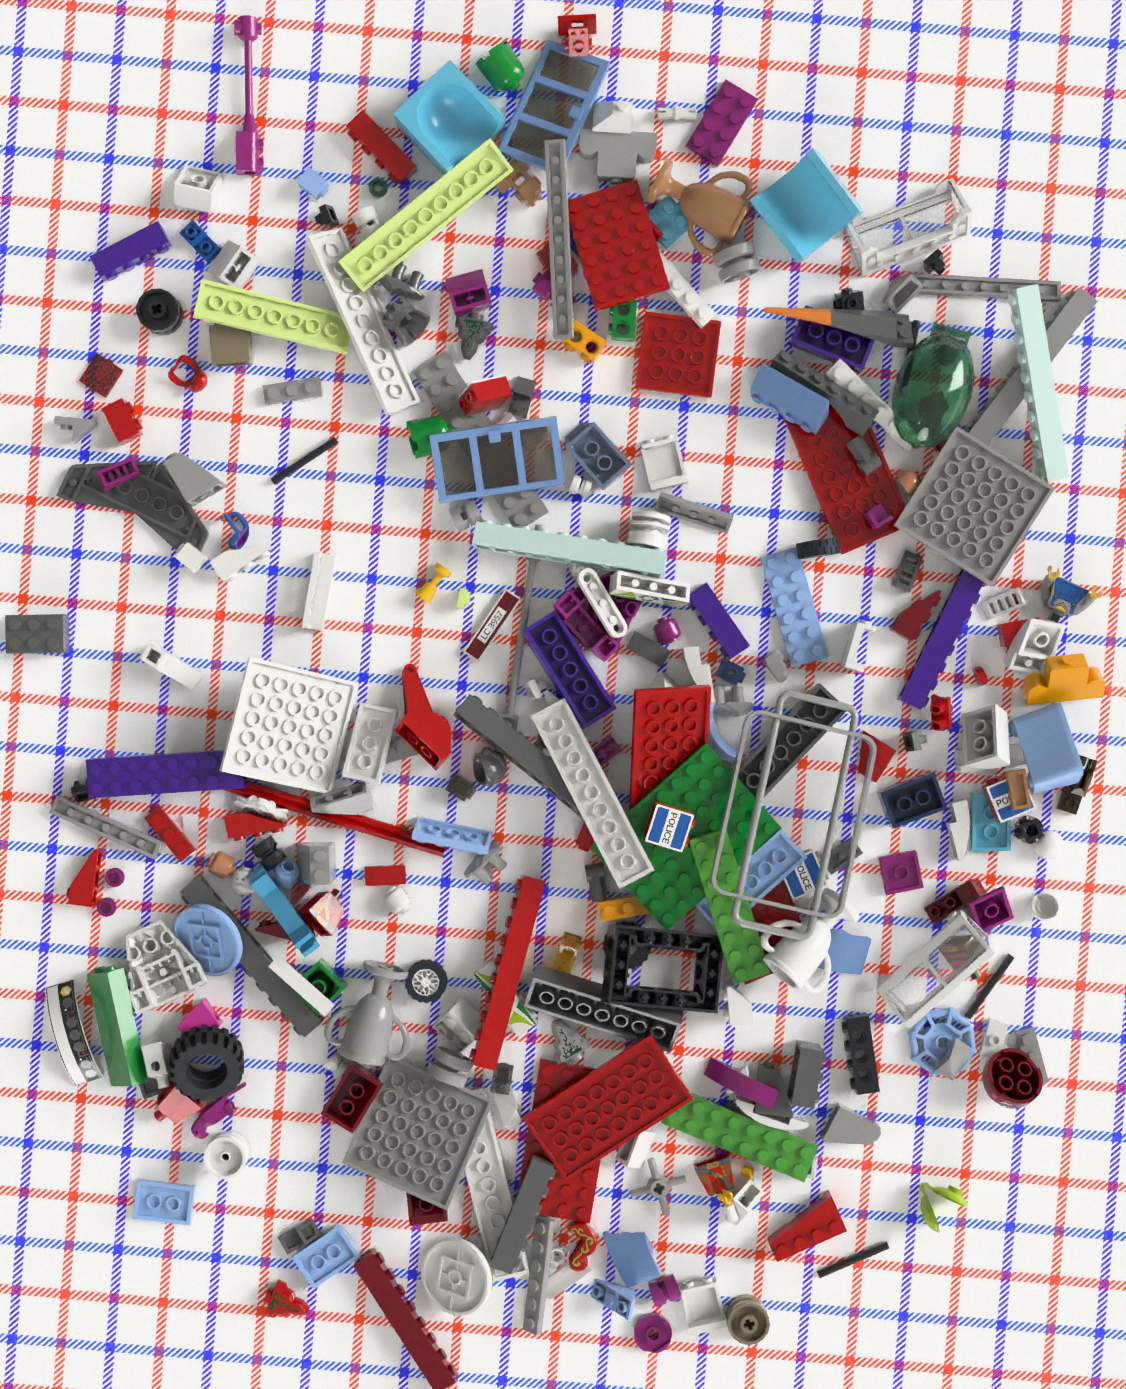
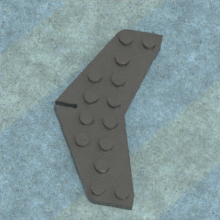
M158 461L135 462L141 475L106 492L97 477L96 471L115 463L75 464L69 468L56 496L68 501L133 512L175 550L181 544L188 542L200 552L202 551L209 537V532L192 506L186 502L162 463L159 464L153 478H150ZM127 464L126 467L129 471V474L133 473L130 465ZM122 467L119 468L122 477L125 476ZM115 471L111 472L114 479H118ZM108 474L105 475L107 483L111 482Z

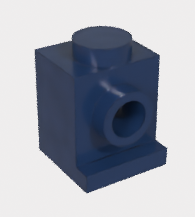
M723 658L715 676L737 685L738 682H743L746 673L743 672L744 667ZM730 669L735 670L736 674L734 676L729 675Z

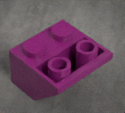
M482 269L445 279L455 317L492 307Z

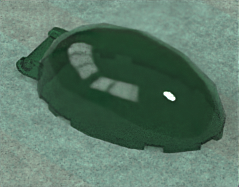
M934 321L930 335L922 339L910 351L896 376L891 401L893 424L900 438L909 443L914 449H919V447L932 448L947 439L965 414L972 398L975 379L972 355L967 347L972 332L970 330L966 332L937 324L938 322Z

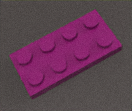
M725 79L685 147L718 167L758 102V98Z

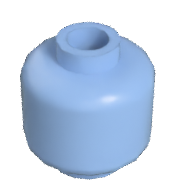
M292 860L280 861L274 871V882L283 888L293 887L298 881L300 868Z

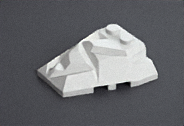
M158 920L125 936L130 971L128 972V979H130L131 985L129 994L137 1015L161 1007L208 983L201 964L162 920Z

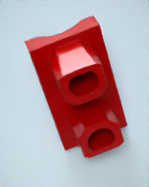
M932 694L930 696L931 729L937 731L942 729L950 730L952 728L951 712H953L951 697H940Z

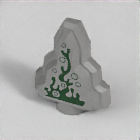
M558 1018L552 1021V1033L556 1039L553 1044L556 1050L554 1057L557 1063L560 1064L569 1060L573 1064L584 1057L583 1051L591 1046L590 1042L586 1037H581L577 1031L570 1030L567 1024Z

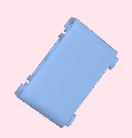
M1060 702L1010 720L1008 729L1011 735L1019 739L1029 770L1027 781L1032 794L1079 782L1083 776V766Z

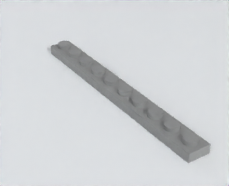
M565 139L544 140L553 337L555 340L573 339L574 322Z

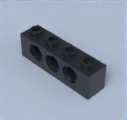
M866 1012L844 1015L841 1027L842 1032L846 1033L847 1040H844L845 1051L849 1052L850 1058L847 1059L848 1071L852 1072V1078H849L851 1090H854L857 1095L880 1092L869 1015ZM861 1031V1037L853 1039V1033ZM858 1050H864V1055L861 1058L855 1057V1053ZM867 1069L865 1076H858L859 1070Z

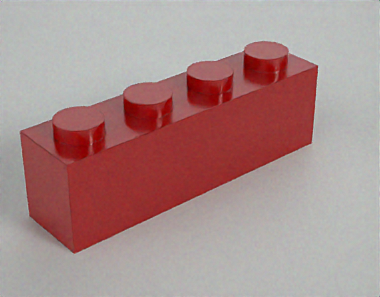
M363 109L346 125L347 135L353 142L358 141L362 145L360 147L367 156L371 154L375 158L374 163L381 170L385 169L389 173L387 176L394 184L398 182L402 186L418 171L417 165Z

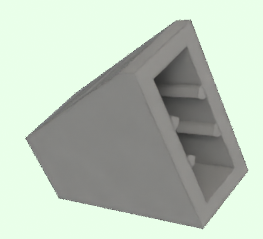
M837 1102L820 1137L822 1141L830 1143L872 1145L874 1141L879 1139L881 1127L878 1123Z

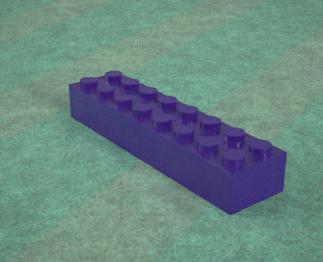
M225 749L86 759L88 798L241 789L247 787V777L220 771Z

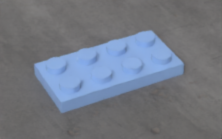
M418 816L411 839L419 843L428 842L439 847L448 846L458 851L467 850L478 855H488L493 832Z

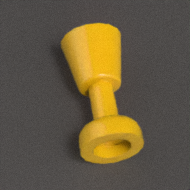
M438 562L434 566L437 573L430 582L427 581L415 593L429 604H431L435 596L436 586L442 577L449 578L452 575V572Z

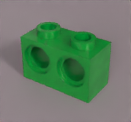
M637 300L609 308V316H613L612 323L608 324V335H612L611 341L634 342ZM619 307H626L628 313L625 315L619 314L617 311ZM618 326H625L627 332L619 334L616 328Z

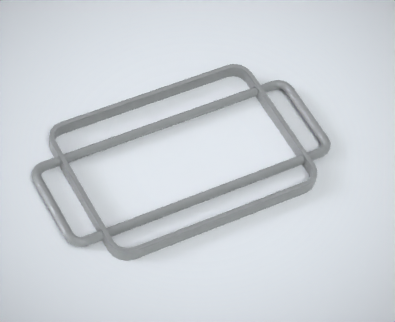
M786 690L778 696L774 713L757 710L746 716L742 726L710 873L712 888L722 895L734 897L731 917L736 925L795 940H806L813 935L817 916L834 918L842 913L846 902L877 751L875 742L871 737L856 733L859 714L854 706L802 692ZM787 698H794L847 711L851 715L849 730L782 715L784 701ZM755 715H762L773 718L736 892L732 893L719 888L716 883V875L749 723ZM780 720L847 736L811 911L743 895ZM855 738H858L868 744L870 753L838 906L833 913L823 914L818 911ZM744 899L809 914L807 929L805 932L800 933L743 920L739 916L741 901Z

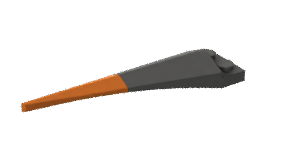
M764 308L765 313L832 326L868 337L892 347L912 348L914 345L909 315L893 314L892 311Z

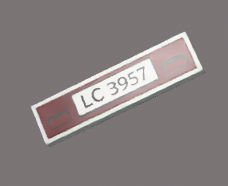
M505 589L463 652L477 662H480L522 599L508 589Z

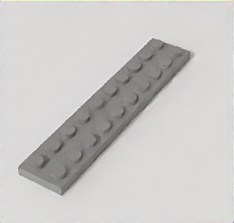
M445 351L412 371L441 417L446 421L447 425H451L453 431L493 425L485 412L465 416L463 410H461L458 396L467 387V384ZM488 435L477 436L482 478L488 489L519 484L516 460L502 438L501 442L489 443ZM469 438L457 439L472 463ZM535 489L493 496L513 527H527L549 513Z

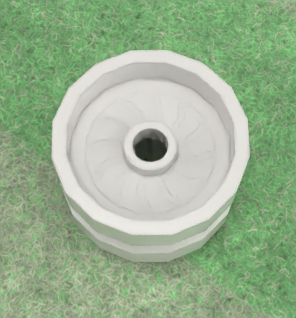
M225 1131L219 1133L205 1149L203 1160L206 1169L211 1175L219 1179L234 1178L242 1171L249 1160V1143L238 1132Z

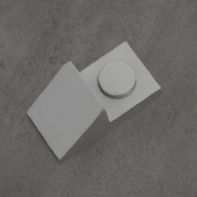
M55 416L54 424L60 426L62 430L71 431L73 427L72 441L75 443L81 441L98 426V422L93 419Z

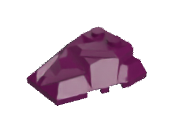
M611 571L599 577L608 594L610 576L616 571ZM580 586L567 591L553 604L554 609L567 629L586 650L591 651L601 661H607L619 649L623 636L613 638L608 634ZM610 595L625 620L628 631V626L632 618L636 616L643 601ZM614 625L613 627L615 632L618 631L617 625Z

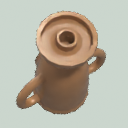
M666 159L651 186L646 202L653 204L661 195H669L679 200L681 210L688 218L687 231L692 245L700 253L712 257L722 250L724 242L727 245H731L736 238L752 205L750 200L746 199L752 191V182L746 175L740 172L726 171L718 173L706 183L697 182L685 186L672 177L673 161ZM733 178L745 184V191L739 196L713 184L721 179ZM693 223L719 239L714 249H710L698 241L693 230Z

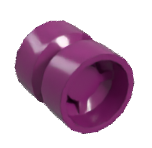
M674 1274L663 1277L662 1281L657 1279L648 1282L656 1307L666 1304L667 1300L672 1302L681 1299Z

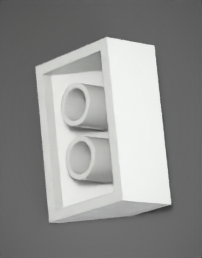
M996 704L962 714L964 766L968 768L996 769L1010 765L1008 713Z

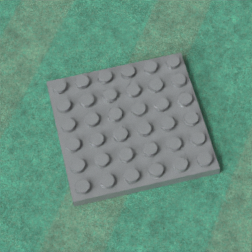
M956 426L893 526L985 584L993 587L1055 490V487Z
M387 1058L378 1078L383 1083V1086L359 1123L342 1164L448 1210L494 1100L465 1087L459 1088L437 1080L425 1072L426 1070L404 1060L394 1061Z

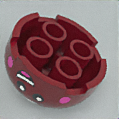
M1006 1048L995 1053L986 1062L982 1072V1082L986 1093L995 1103L1005 1108L1019 1109L1027 1106L1039 1096L1043 1087V1076L1040 1068H1037L1029 1058L1031 1057L1030 1055L1018 1049Z

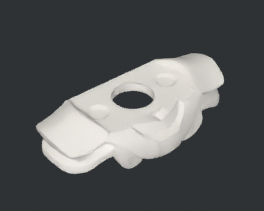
M237 795V800L234 802V805L243 811L254 812L274 818L277 821L288 820L289 810L276 808L274 801L257 798L255 795L250 796L247 800Z

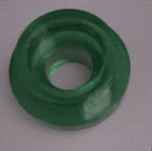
M375 178L369 183V192L372 196L381 198L386 195L388 185L385 180ZM380 185L382 189L381 191H376L375 187Z

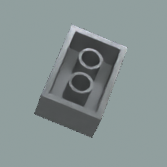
M5 615L6 654L70 653L69 615Z
M796 1040L787 1092L791 1105L814 1109L815 1103L819 1102L820 1092L817 1090L818 1085L822 1084L823 1073H821V1068L826 1063V1054H824V1050L818 1043Z

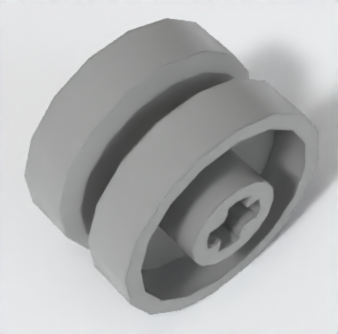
M753 242L736 244L713 255L715 266L722 268L718 273L722 284L744 279L761 270L759 259L751 258L756 253Z
M436 1046L432 1054L436 1061L429 1062L425 1072L444 1083L464 1088L468 1077L463 1072L471 1071L473 1067L470 1064L471 1060L457 1051Z

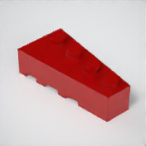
M828 1190L817 1201H813L808 1208L795 1215V1218L790 1222L785 1223L768 1236L767 1240L776 1261L779 1262L845 1233L847 1229Z

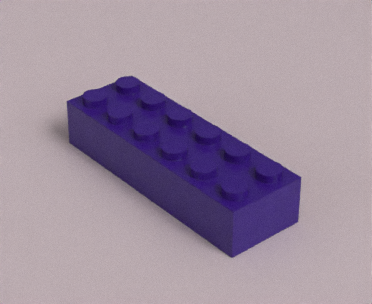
M556 610L520 632L560 697L566 699L581 729L589 727L617 709Z

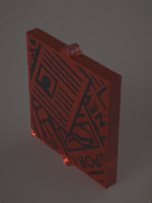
M96 353L79 381L89 387L90 391H95L104 398H107L124 370L113 364L111 359L107 360Z

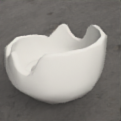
M1044 831V836L1040 837L1039 841L1032 843L1034 854L1041 859H1055L1059 857L1064 848L1062 836L1055 831Z
M1041 892L1032 898L1030 910L1036 919L1050 921L1059 914L1060 904L1053 894Z

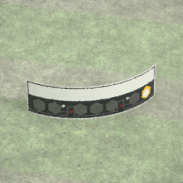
M75 979L45 987L47 1011L52 1034L61 1061L74 1086L104 1078L93 1058L85 1037L77 1005Z

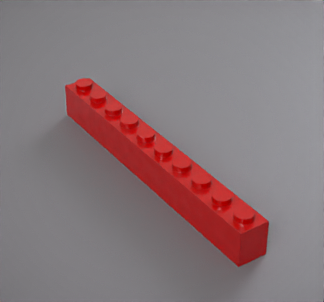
M525 875L516 880V896L512 897L510 902V908H512L511 915L507 916L505 921L507 930L500 939L501 952L497 953L494 962L497 967L490 976L489 983L492 985L490 991H487L484 1002L487 1003L486 1008L481 1011L479 1018L481 1026L480 1029L476 1030L474 1036L476 1041L475 1049L472 1048L469 1055L470 1064L496 1071L546 881Z

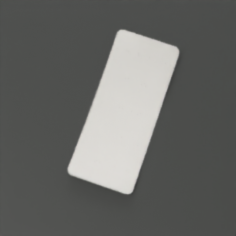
M183 814V834L196 849H198L199 843L198 815Z

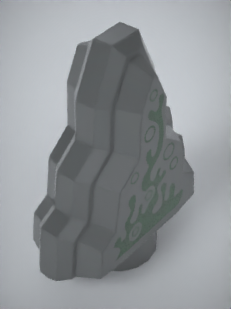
M469 312L468 317L456 316L455 327L458 328V337L462 341L461 352L465 360L472 359L477 353L478 345L484 343L486 336L492 332L494 324L484 321V315Z

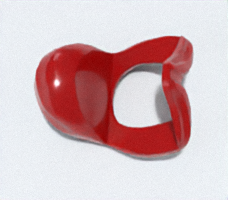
M181 355L177 359L175 366L168 372V378L174 384L185 387L193 393L202 391L207 385V375L189 356ZM180 362H184L194 369V375L189 381H182L174 373Z

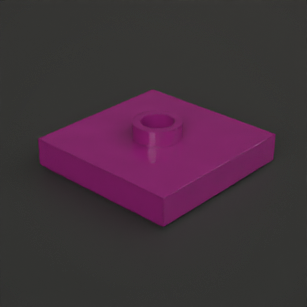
M916 850L878 857L885 895L924 888Z

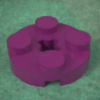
M652 1312L638 1319L634 1326V1339L641 1350L660 1353L669 1346L672 1328L664 1316L658 1312ZM651 1329L655 1330V1329H656V1330H657V1332H656L657 1336H656V1337H654L653 1335L649 1336V1335H648V1334L650 1333L649 1330H651Z

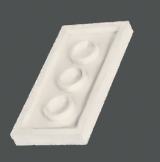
M360 702L342 772L343 778L380 785L398 710Z

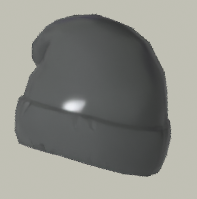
M484 747L481 753L474 755L473 772L479 784L493 786L503 779L507 771V761L500 752Z

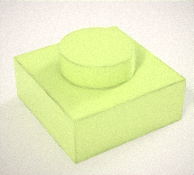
M460 588L457 608L465 609V605L469 606L471 594H468L467 589Z

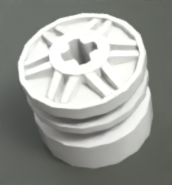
M633 511L631 517L633 521L630 522V526L637 530L629 531L627 545L640 544L648 549L659 547L666 551L668 538L661 534L669 533L670 528L668 525L671 524L672 519L669 516L654 511Z

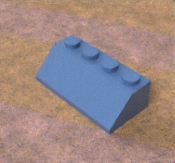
M761 364L750 389L752 400L757 404L766 405L775 414L780 413L787 421L799 424L804 431L816 434L828 417L829 400L768 365Z

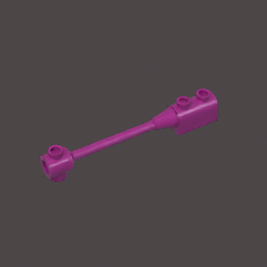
M250 15L240 16L238 20L234 19V36H238L240 40L244 41L245 115L243 131H236L235 138L236 175L253 176L260 174V170L264 168L263 158H259V151H263V139H259L253 115L252 42L258 39V35H262V23H258V19Z

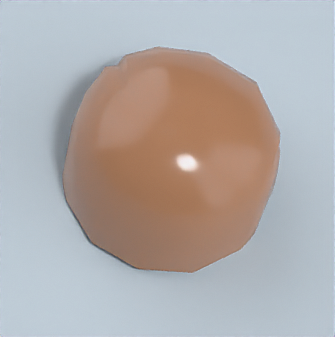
M904 469L896 477L899 476V482L906 490L909 498H911L921 479L917 473Z

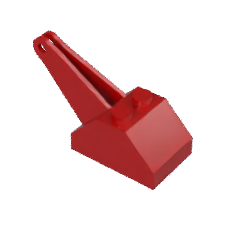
M407 664L402 670L405 717L401 719L395 732L437 771L451 754V726L444 716L433 713L416 667L413 664Z

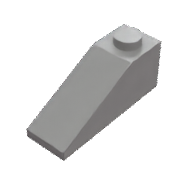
M359 782L310 797L311 811L313 813L357 815L373 810L372 797L365 782Z

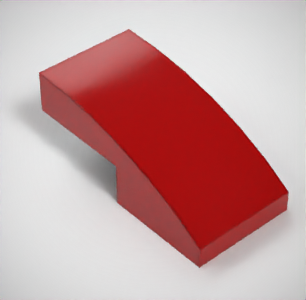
M405 865L364 866L365 886L406 884Z

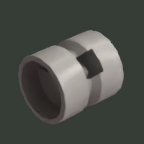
M474 499L463 502L462 507L457 505L449 509L459 532L469 528V524L476 525V521L482 522L483 520ZM466 512L468 519L463 521L461 513Z

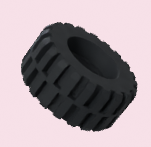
M206 1024L201 1025L200 1028L195 1026L190 1028V1032H183L181 1037L175 1040L174 1046L170 1051L169 1071L173 1086L177 1090L180 1089L182 1095H189L190 1099L193 1100L201 1099V1101H207V1099H212L214 1101L218 1100L220 1096L223 1098L229 1095V1091L233 1092L237 1088V1084L241 1082L242 1075L244 1074V1050L242 1049L241 1041L237 1040V1036L234 1033L229 1034L228 1029L224 1027L220 1029L218 1025L207 1027ZM211 1054L221 1058L225 1063L213 1071H200L192 1067L189 1062L197 1056Z

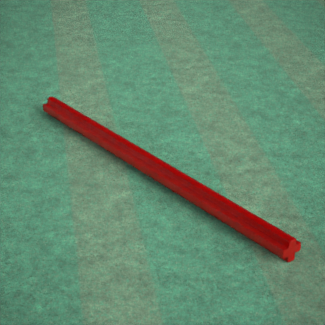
M248 780L247 787L224 790L247 798L255 795L257 798L274 801L276 807L288 809L292 812L440 857L444 856L447 847H439L428 842L419 843L411 839L412 830L363 815L313 813L311 811L310 799Z

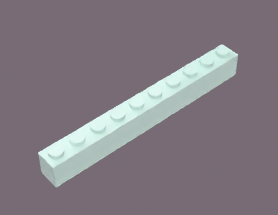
M1034 284L1008 290V303L1011 306V322L1015 329L1014 341L1018 347L1017 360L1021 366L1020 378L1025 390L1023 396L1028 408L1027 419L1030 422V438L1034 445L1033 456L1037 463L1036 475L1045 482L1068 478V466L1039 286Z
M489 520L476 521L472 540L474 549L588 566L617 572L619 570L664 579L667 562V551L659 547L648 549L640 544L629 546L621 541L611 543L602 538L592 540L583 535L573 537L564 532L554 534L545 529L535 531L526 526L517 528L512 527L508 523L493 524Z

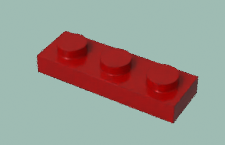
M161 806L156 807L144 817L180 862L196 850Z

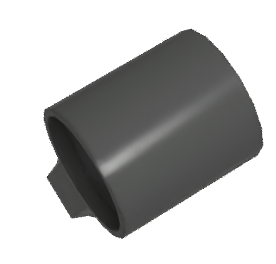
M859 435L846 444L856 459L857 466L863 475L868 476L882 466L880 458L874 451L870 450L862 436Z
M604 863L584 865L592 902L608 900Z

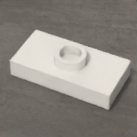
M992 1018L988 1019L979 1051L980 1056L991 1058L995 1053L1002 1050L1009 1026L1008 1023Z

